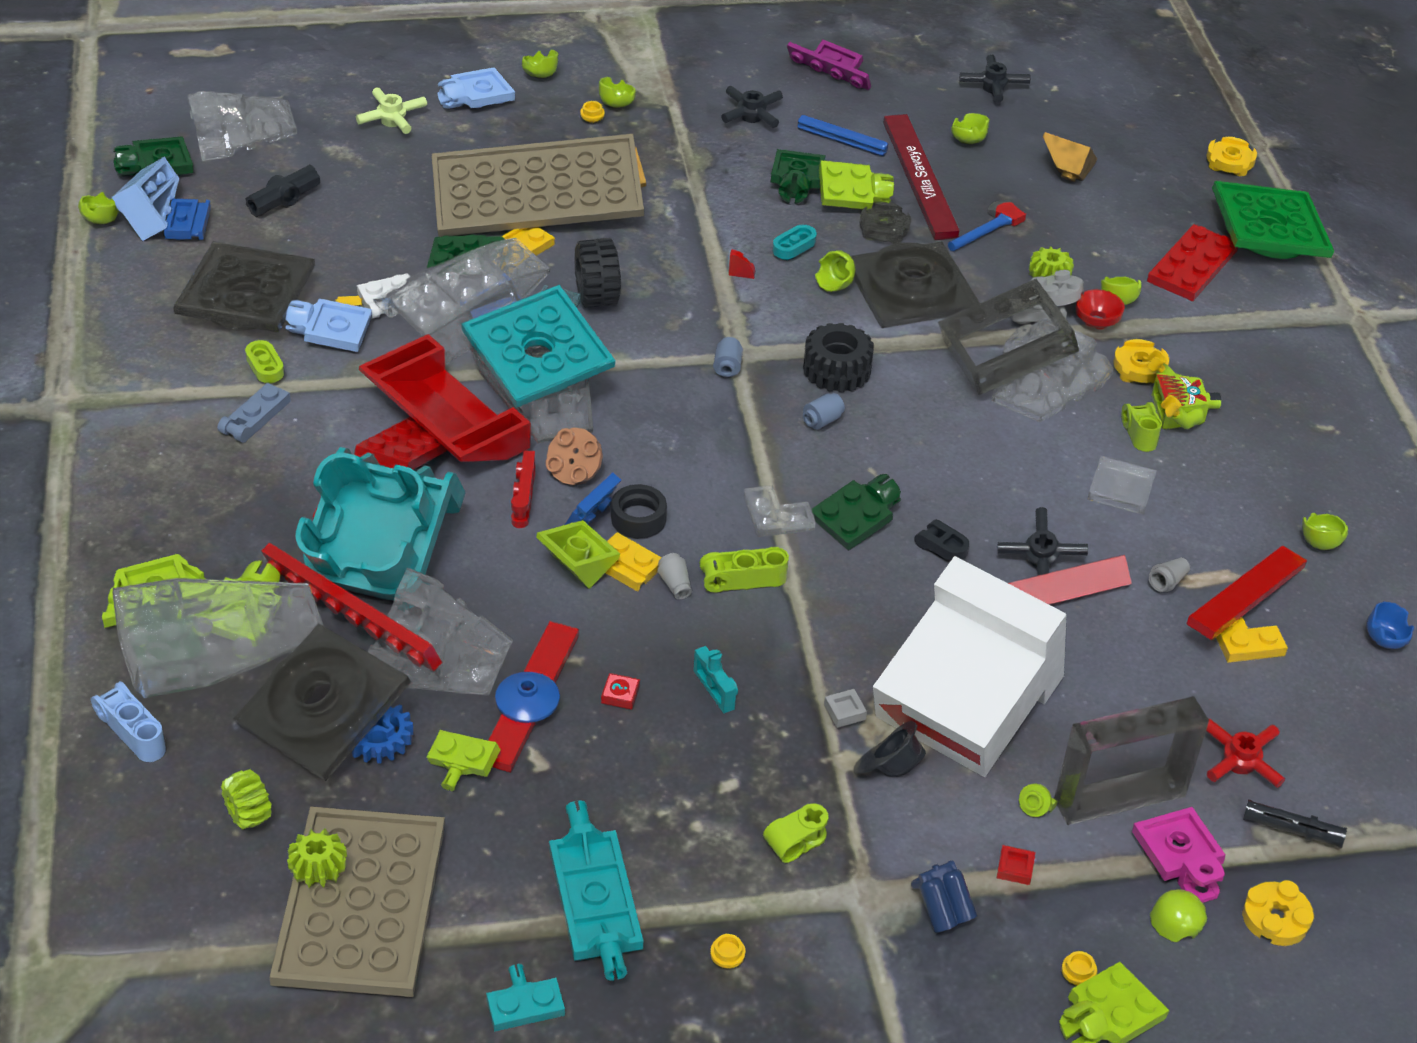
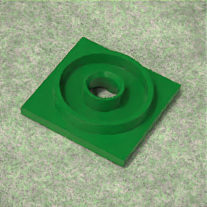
M1214 181L1212 190L1224 218L1226 229L1235 247L1247 248L1260 255L1280 259L1295 258L1300 255L1332 258L1334 253L1333 246L1309 192Z

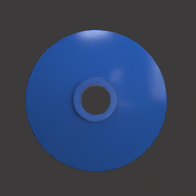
M520 672L507 677L499 684L495 700L499 711L507 718L517 722L532 723L541 721L554 713L560 701V694L557 685L549 677L536 672Z

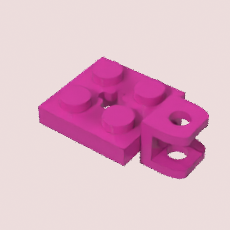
M1193 807L1134 823L1132 833L1164 881L1179 877L1178 884L1181 889L1192 892L1198 896L1202 903L1218 898L1220 889L1217 882L1223 881L1225 873L1221 864L1224 863L1226 854ZM1173 840H1176L1179 844L1185 843L1184 847L1174 845ZM1195 887H1205L1207 892H1198Z

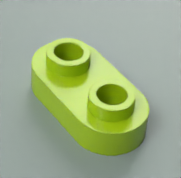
M257 340L246 346V360L259 381L272 384L283 378V362L271 343Z

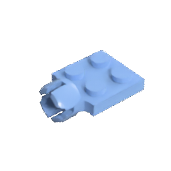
M495 68L451 75V79L442 80L438 83V87H443L437 93L438 99L443 108L447 109L460 107L463 104L469 105L470 108H481L486 105L503 104L504 102L515 100V91Z
M318 299L316 304L292 300L289 304L291 306L288 307L286 313V320L290 324L286 325V330L304 335V341L358 352L372 318V309L324 299Z

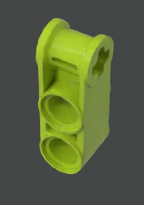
M779 547L708 553L699 562L701 570L705 573L704 586L708 591L715 593L728 590H748L751 588L781 586L787 580L789 555L787 551Z

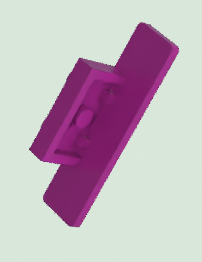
M823 39L815 52L792 42L787 44L790 58L794 62L809 65L815 71L828 73L837 80L842 79L850 82L856 88L862 87L867 90L871 88L869 75L858 70L864 61L862 55Z

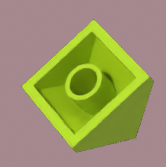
M583 520L537 532L536 538L551 555L589 589L620 557V553Z

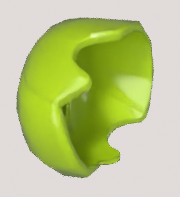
M550 50L548 56H544L541 51H538L534 56H523L522 68L533 77L546 78L552 76L558 66L559 53L555 50Z
M604 77L599 81V96L605 105L620 108L634 101L636 89L632 85L625 84L624 80L614 84L611 77Z
M968 113L961 122L958 121V118H955L951 127V133L964 144L979 143L987 136L990 119L985 115Z
M104 192L99 193L95 197L90 195L82 196L78 204L80 214L86 220L96 224L111 223L119 214L115 201L112 198L108 199Z
M842 250L829 251L819 260L820 270L815 274V278L820 288L825 291H840L850 286L854 279V261L849 254Z
M1105 277L1101 280V290L1117 295L1125 306L1134 302L1140 295L1141 280L1137 282L1128 277H1114L1111 279Z
M1311 513L1308 520L1306 517H1303L1302 531L1304 539L1314 548L1320 550L1336 548L1348 536V526L1338 516Z
M1181 889L1165 892L1158 898L1150 912L1153 927L1161 936L1172 942H1179L1187 936L1195 938L1207 923L1205 906L1198 896L1190 891Z

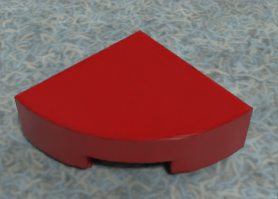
M731 249L729 276L754 279L756 274L754 264L745 258L742 252Z

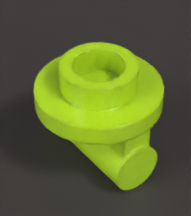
M1037 783L1025 786L1019 795L1021 809L1032 817L1042 816L1048 811L1052 812L1058 802L1051 797L1049 790L1045 786Z

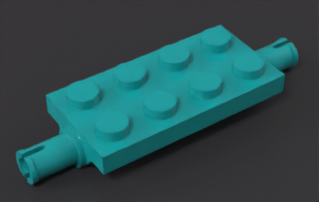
M578 800L579 810L577 812L575 801L568 803L565 808L571 827L569 833L562 839L549 841V851L573 958L575 961L601 956L605 978L607 980H614L613 971L615 968L617 979H622L627 975V968L624 964L622 953L643 949L644 941L616 830L601 832L590 823L586 802Z

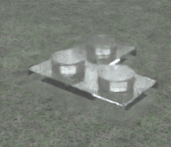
M773 485L744 489V499L757 537L815 530V519L808 502L780 505Z

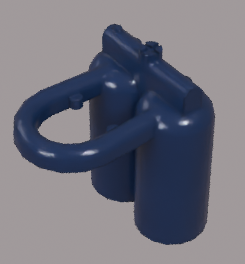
M953 860L940 866L938 864L933 865V869L919 874V877L911 882L912 889L920 890L935 933L951 929L959 923L969 921L978 916L964 876L957 869Z

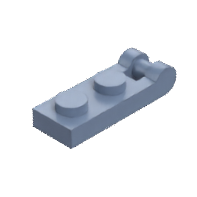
M266 383L229 417H222L217 426L218 431L225 435L232 434L234 439L242 443L246 442L291 402L290 393L270 383Z

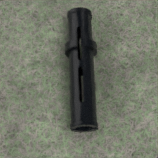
M1249 799L1243 820L1253 821L1304 836L1305 840L1309 842L1314 839L1338 846L1339 848L1343 847L1347 832L1346 827L1343 828L1319 821L1317 816L1311 815V818L1283 809L1253 802Z

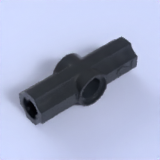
M308 165L286 177L275 175L270 178L265 188L245 198L246 206L255 217L281 204L287 207L293 206L298 201L300 194L321 183L320 176L312 165Z

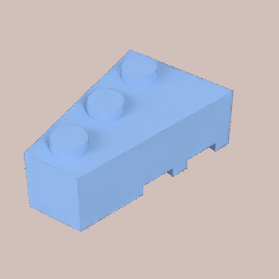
M165 157L142 169L112 196L117 209L124 214L142 241L167 228L168 223L165 219L166 215L171 213L172 208L169 206V203L175 197L179 177Z

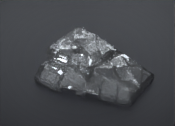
M199 91L188 94L187 105L190 117L194 121L202 161L228 158L234 155V149L245 145L247 150L254 149L255 142L263 139L271 143L297 134V127L287 100L257 96L249 98L243 94L216 93L214 91Z
M1045 318L1034 325L1028 324L1017 328L1005 342L991 401L1038 422H1042L1065 409L1066 403L1074 399L1078 402L1083 399L1084 393L1092 389L1096 392L1101 389L1112 376L1114 368L1105 355L1096 352L1097 343L1093 338Z
M407 568L395 593L394 602L388 617L431 643L443 663L434 672L424 665L418 667L409 660L404 652L401 651L399 654L394 652L386 644L385 640L380 638L375 641L374 645L370 646L358 674L391 687L490 695L513 640L485 617L480 616L478 618L466 608L467 603L460 597L456 600L444 591V585L437 579Z

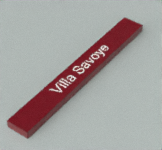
M908 115L884 116V126L934 240L958 238L960 230Z

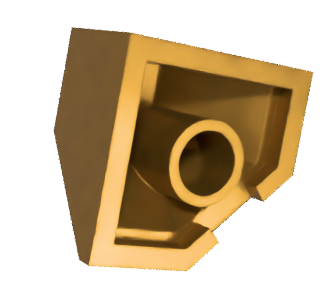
M1045 132L1043 138L1057 169L1062 173L1061 177L1070 181H1075L1076 178L1084 180L1097 161V157L1091 147Z

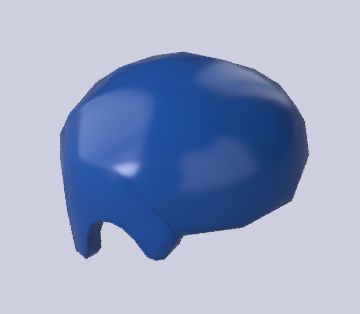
M1386 601L1376 604L1366 624L1368 634L1373 641L1388 649H1398L1408 645L1413 635L1414 626L1408 625L1407 618L1409 613L1406 609L1396 603Z

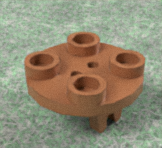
M575 427L561 429L549 445L546 467L556 479L564 484L574 486L584 484L592 479L601 467L603 458L601 444L596 436L585 429Z

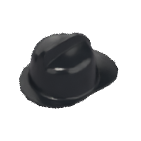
M908 721L897 727L885 740L866 752L856 762L853 768L854 772L863 774L877 768L889 776L896 777L910 772L926 754L925 749L915 736L916 722Z

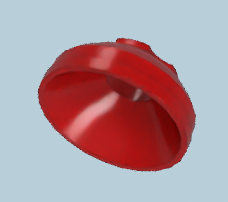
M1093 289L1085 291L1084 294L1081 293V299L1076 301V313L1087 326L1095 327L1098 330L1118 323L1125 310L1121 298L1106 290Z

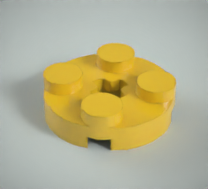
M1222 137L1220 142L1215 143V140L1210 142L1206 156L1210 169L1234 173L1237 176H1245L1248 170L1252 169L1255 165L1257 151L1255 148L1252 151L1249 148V143L1245 140L1235 137Z
M1133 339L1124 342L1123 347H1117L1113 364L1120 373L1122 381L1127 383L1134 381L1141 383L1155 382L1157 371L1153 372L1148 367L1150 362L1148 356L1153 351L1158 350L1154 348L1155 343L1142 339ZM1161 348V352L1165 355L1167 359L1166 363L1164 364L1169 365V356L1167 352L1163 348Z
M1288 880L1264 882L1250 888L1242 911L1243 920L1247 928L1255 936L1260 938L1263 935L1266 938L1272 939L1271 944L1278 946H1289L1302 941L1314 920L1313 908L1309 900L1299 891V887L1294 882ZM1273 909L1282 911L1284 918H1280L1278 914H1272L1271 911Z

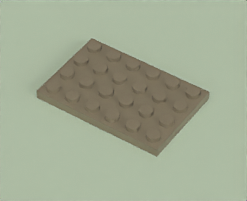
M310 807L304 836H308L310 829L315 833H320L325 828L329 835L338 834L341 843H344L347 850L345 872L339 873L337 882L329 879L326 880L324 888L319 882H315L309 888L305 881L297 882L293 877L269 977L270 985L414 997L445 830V817Z

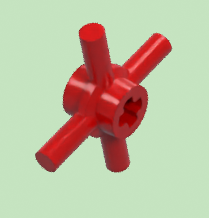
M1208 719L1204 723L1202 728L1225 746V759L1207 771V777L1212 782H1216L1229 771L1237 774H1248L1254 769L1276 788H1279L1284 783L1285 777L1262 760V747L1280 733L1275 725L1268 726L1257 735L1243 731L1232 736L1212 719Z

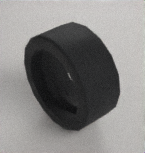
M634 484L623 487L614 494L611 501V521L617 532L626 537L639 539L656 535L664 528L667 518V503L665 496L659 490L648 485ZM641 505L649 507L655 512L646 517H634L624 513L623 510L630 506Z

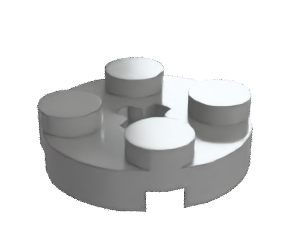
M1059 270L1052 276L1031 279V298L1039 305L1046 306L1045 301H1054V306L1067 305L1081 299V293L1084 294L1083 280L1070 275L1068 270Z

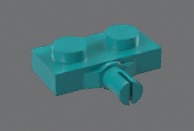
M704 646L695 650L693 671L724 714L735 709L738 688L734 679L728 677L722 668V653L720 654L719 650L709 651Z
M515 964L510 966L508 971L513 986L486 993V1001L494 1032L565 1016V1007L557 978L539 982H527L522 964H517V972Z

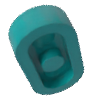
M797 225L773 240L772 252L782 260L794 258L815 245L817 232L809 225Z

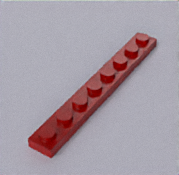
M268 543L261 550L268 561L267 563L274 566L280 575H283L295 589L302 587L314 601H324L325 605L333 613L338 614L341 612L353 626H363L366 632L375 640L382 638L394 652L398 654L401 651L404 652L416 666L421 667L424 665L434 672L443 663L431 643L278 547Z

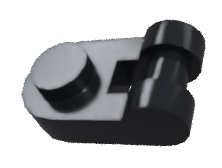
M933 520L927 525V530H921L914 537L918 547L921 549L928 548L949 561L954 556L963 560L968 555V538L940 520Z

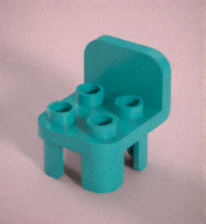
M339 447L335 454L325 458L317 468L313 485L321 495L313 522L305 517H301L296 529V542L303 552L306 566L341 588L382 599L400 600L410 596L421 586L445 513L454 514L460 512L466 492L456 473L448 471L444 479L441 480L435 477L433 471L428 466H423L417 471L400 465L389 468L380 466L372 453H366L359 457L353 455L348 448Z

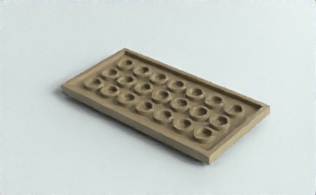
M633 134L432 153L439 237L644 216Z

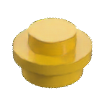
M588 101L583 104L580 115L587 122L595 123L604 118L605 111L601 103Z
M723 934L711 945V959L722 968H735L745 959V946L733 934Z
M1076 951L1063 960L1061 971L1067 981L1074 985H1079L1097 974V966L1091 955L1083 951Z

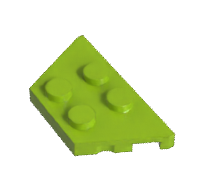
M179 554L118 569L113 580L114 586L110 589L108 595L109 604L107 610L102 614L104 628L136 620L138 607L147 600H149L153 612L158 611L155 598H165L172 603L174 609L210 600L214 597L220 584L218 582L213 584L204 577V572L197 567L189 565L188 561Z

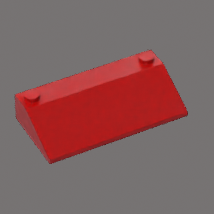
M429 334L359 366L361 373L460 462L508 460L530 448L531 422L514 407L498 415L445 370V348Z

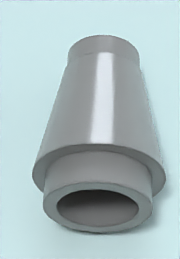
M677 553L663 556L658 561V574L676 599L687 598L691 595L692 589L685 559Z
M1181 557L1157 564L1151 569L1149 582L1155 590L1169 592L1190 571V565L1186 559Z

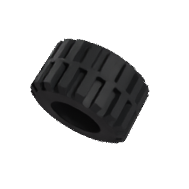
M611 238L579 240L575 247L574 259L577 290L582 305L585 308L617 305L621 294V276L618 253Z
M827 323L826 326H818L806 338L803 363L805 376L809 377L808 380L811 383H816L817 387L821 389L826 388L827 391L831 392L833 390L838 392H845V390L853 391L856 390V387H862L865 382H868L871 375L874 343L871 341V337L868 334H864V330L856 329L853 325H844V323Z

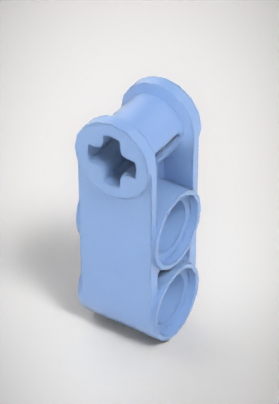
M119 681L115 684L114 689L100 697L98 695L91 697L92 707L98 717L109 725L140 760L154 762L164 756L166 746L160 722L131 694L123 682Z

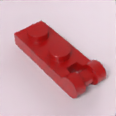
M524 450L522 462H517L516 479L520 481L514 482L513 498L511 499V510L513 511L511 523L516 528H525L529 524L535 480V451Z

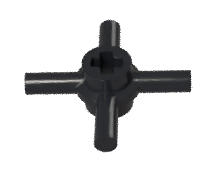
M993 54L986 57L987 65L982 73L960 72L959 82H983V89L993 94L996 102L1003 100L1004 86L1008 83L1030 84L1031 80L1030 74H1007V67L1002 63L996 62V57Z
M733 86L727 87L726 94L738 102V108L721 115L724 123L741 117L742 120L748 123H756L763 120L772 128L778 126L779 120L766 110L767 105L783 98L780 90L763 96L759 91L750 90L741 93Z
M1039 507L1035 510L1036 532L1026 540V543H997V554H1025L1031 564L1037 567V576L1049 573V565L1054 563L1059 555H1088V544L1059 543L1056 536L1048 531L1047 509L1044 507Z

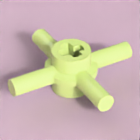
M377 87L372 91L373 96L380 103L377 109L356 115V121L358 124H363L381 119L383 125L388 127L398 126L404 134H408L411 131V126L404 119L406 112L427 106V100L425 97H420L402 102V98L399 95H385Z

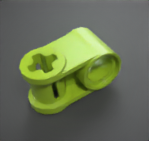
M1147 402L1145 405L1139 406L1124 404L1121 411L1122 423L1132 440L1133 446L1145 452L1155 450L1159 441L1162 421L1156 412L1153 402Z
M810 803L804 805L797 811L773 821L765 829L763 838L782 862H792L802 854L825 842L827 836L825 826L828 823V812L819 804Z

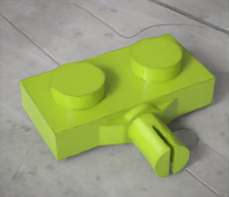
M440 730L427 755V759L430 764L445 767L449 770L441 786L448 791L449 789L454 791L461 775L476 774L487 777L501 749L496 742Z

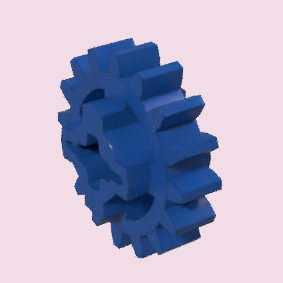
M374 699L372 706L362 702L361 710L352 708L350 709L351 717H344L343 719L344 727H341L345 749H352V757L354 758L362 754L366 763L371 757L376 758L377 763H381L382 757L385 756L392 761L394 760L395 752L404 754L405 745L412 744L411 735L414 734L410 713H403L402 705L392 708L390 700H387L384 705H379L378 699ZM396 726L399 728L397 733L395 732ZM358 729L360 730L359 736L356 734Z

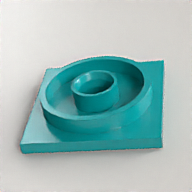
M560 285L461 323V330L516 408L551 393L561 391L570 385L615 367L616 360ZM533 346H541L551 352L545 353L542 358H536L526 354L525 350Z

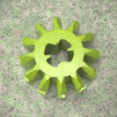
M1050 246L1049 249L1040 247L1039 251L1033 252L1031 257L1029 275L1033 278L1055 275L1054 273L1059 270H1068L1070 275H1072L1073 259L1069 257L1068 252H1061V248L1053 249Z
M251 769L241 770L222 781L221 788L225 801L224 805L227 807L228 814L231 815L233 822L241 829L253 828L271 817L272 804L268 798L269 794L266 792L265 784L261 782L260 776Z
M326 828L320 833H315L310 829L308 836L298 834L296 843L289 844L288 869L293 873L297 882L305 881L309 888L315 882H319L324 888L326 880L329 879L337 882L339 873L345 872L347 850L344 843H341L338 834L329 835Z

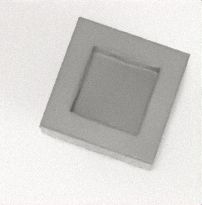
M855 689L825 697L824 706L837 728L866 720L867 710Z

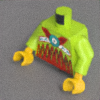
M1155 350L1148 356L1150 361L1148 363L1149 369L1153 372L1157 371L1152 397L1157 414L1162 421V429L1178 427L1190 429L1195 425H1201L1205 422L1208 409H1219L1221 407V394L1219 392L1206 393L1202 379L1175 373L1167 364H1164L1167 359L1160 350Z

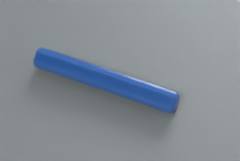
M802 115L798 120L797 127L799 129L880 156H884L888 150V143L806 115Z

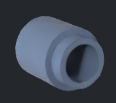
M723 338L716 346L713 368L717 374L723 377H733L740 372L743 348L736 338Z
M826 393L803 407V420L809 427L818 430L841 417L845 410L844 402L838 394Z

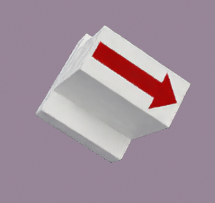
M954 556L934 584L935 601L873 685L875 714L877 718L895 728L905 722L915 721L917 724L915 736L920 742L979 775L986 777L1036 702L1038 701L1045 705L1064 677L1066 613Z

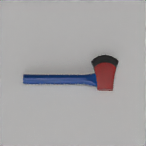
M1009 200L993 202L988 208V214L995 217V219L950 241L948 248L950 251H955L999 227L1006 225L1016 226L1026 220V213Z

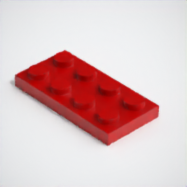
M1193 224L1148 273L1147 282L1194 301L1238 251V247L1234 246L1233 241L1229 237L1219 235L1207 230L1203 226Z
M408 417L357 444L354 455L361 457L366 453H372L380 465L389 468L400 465L414 470L446 452L447 449L413 418Z

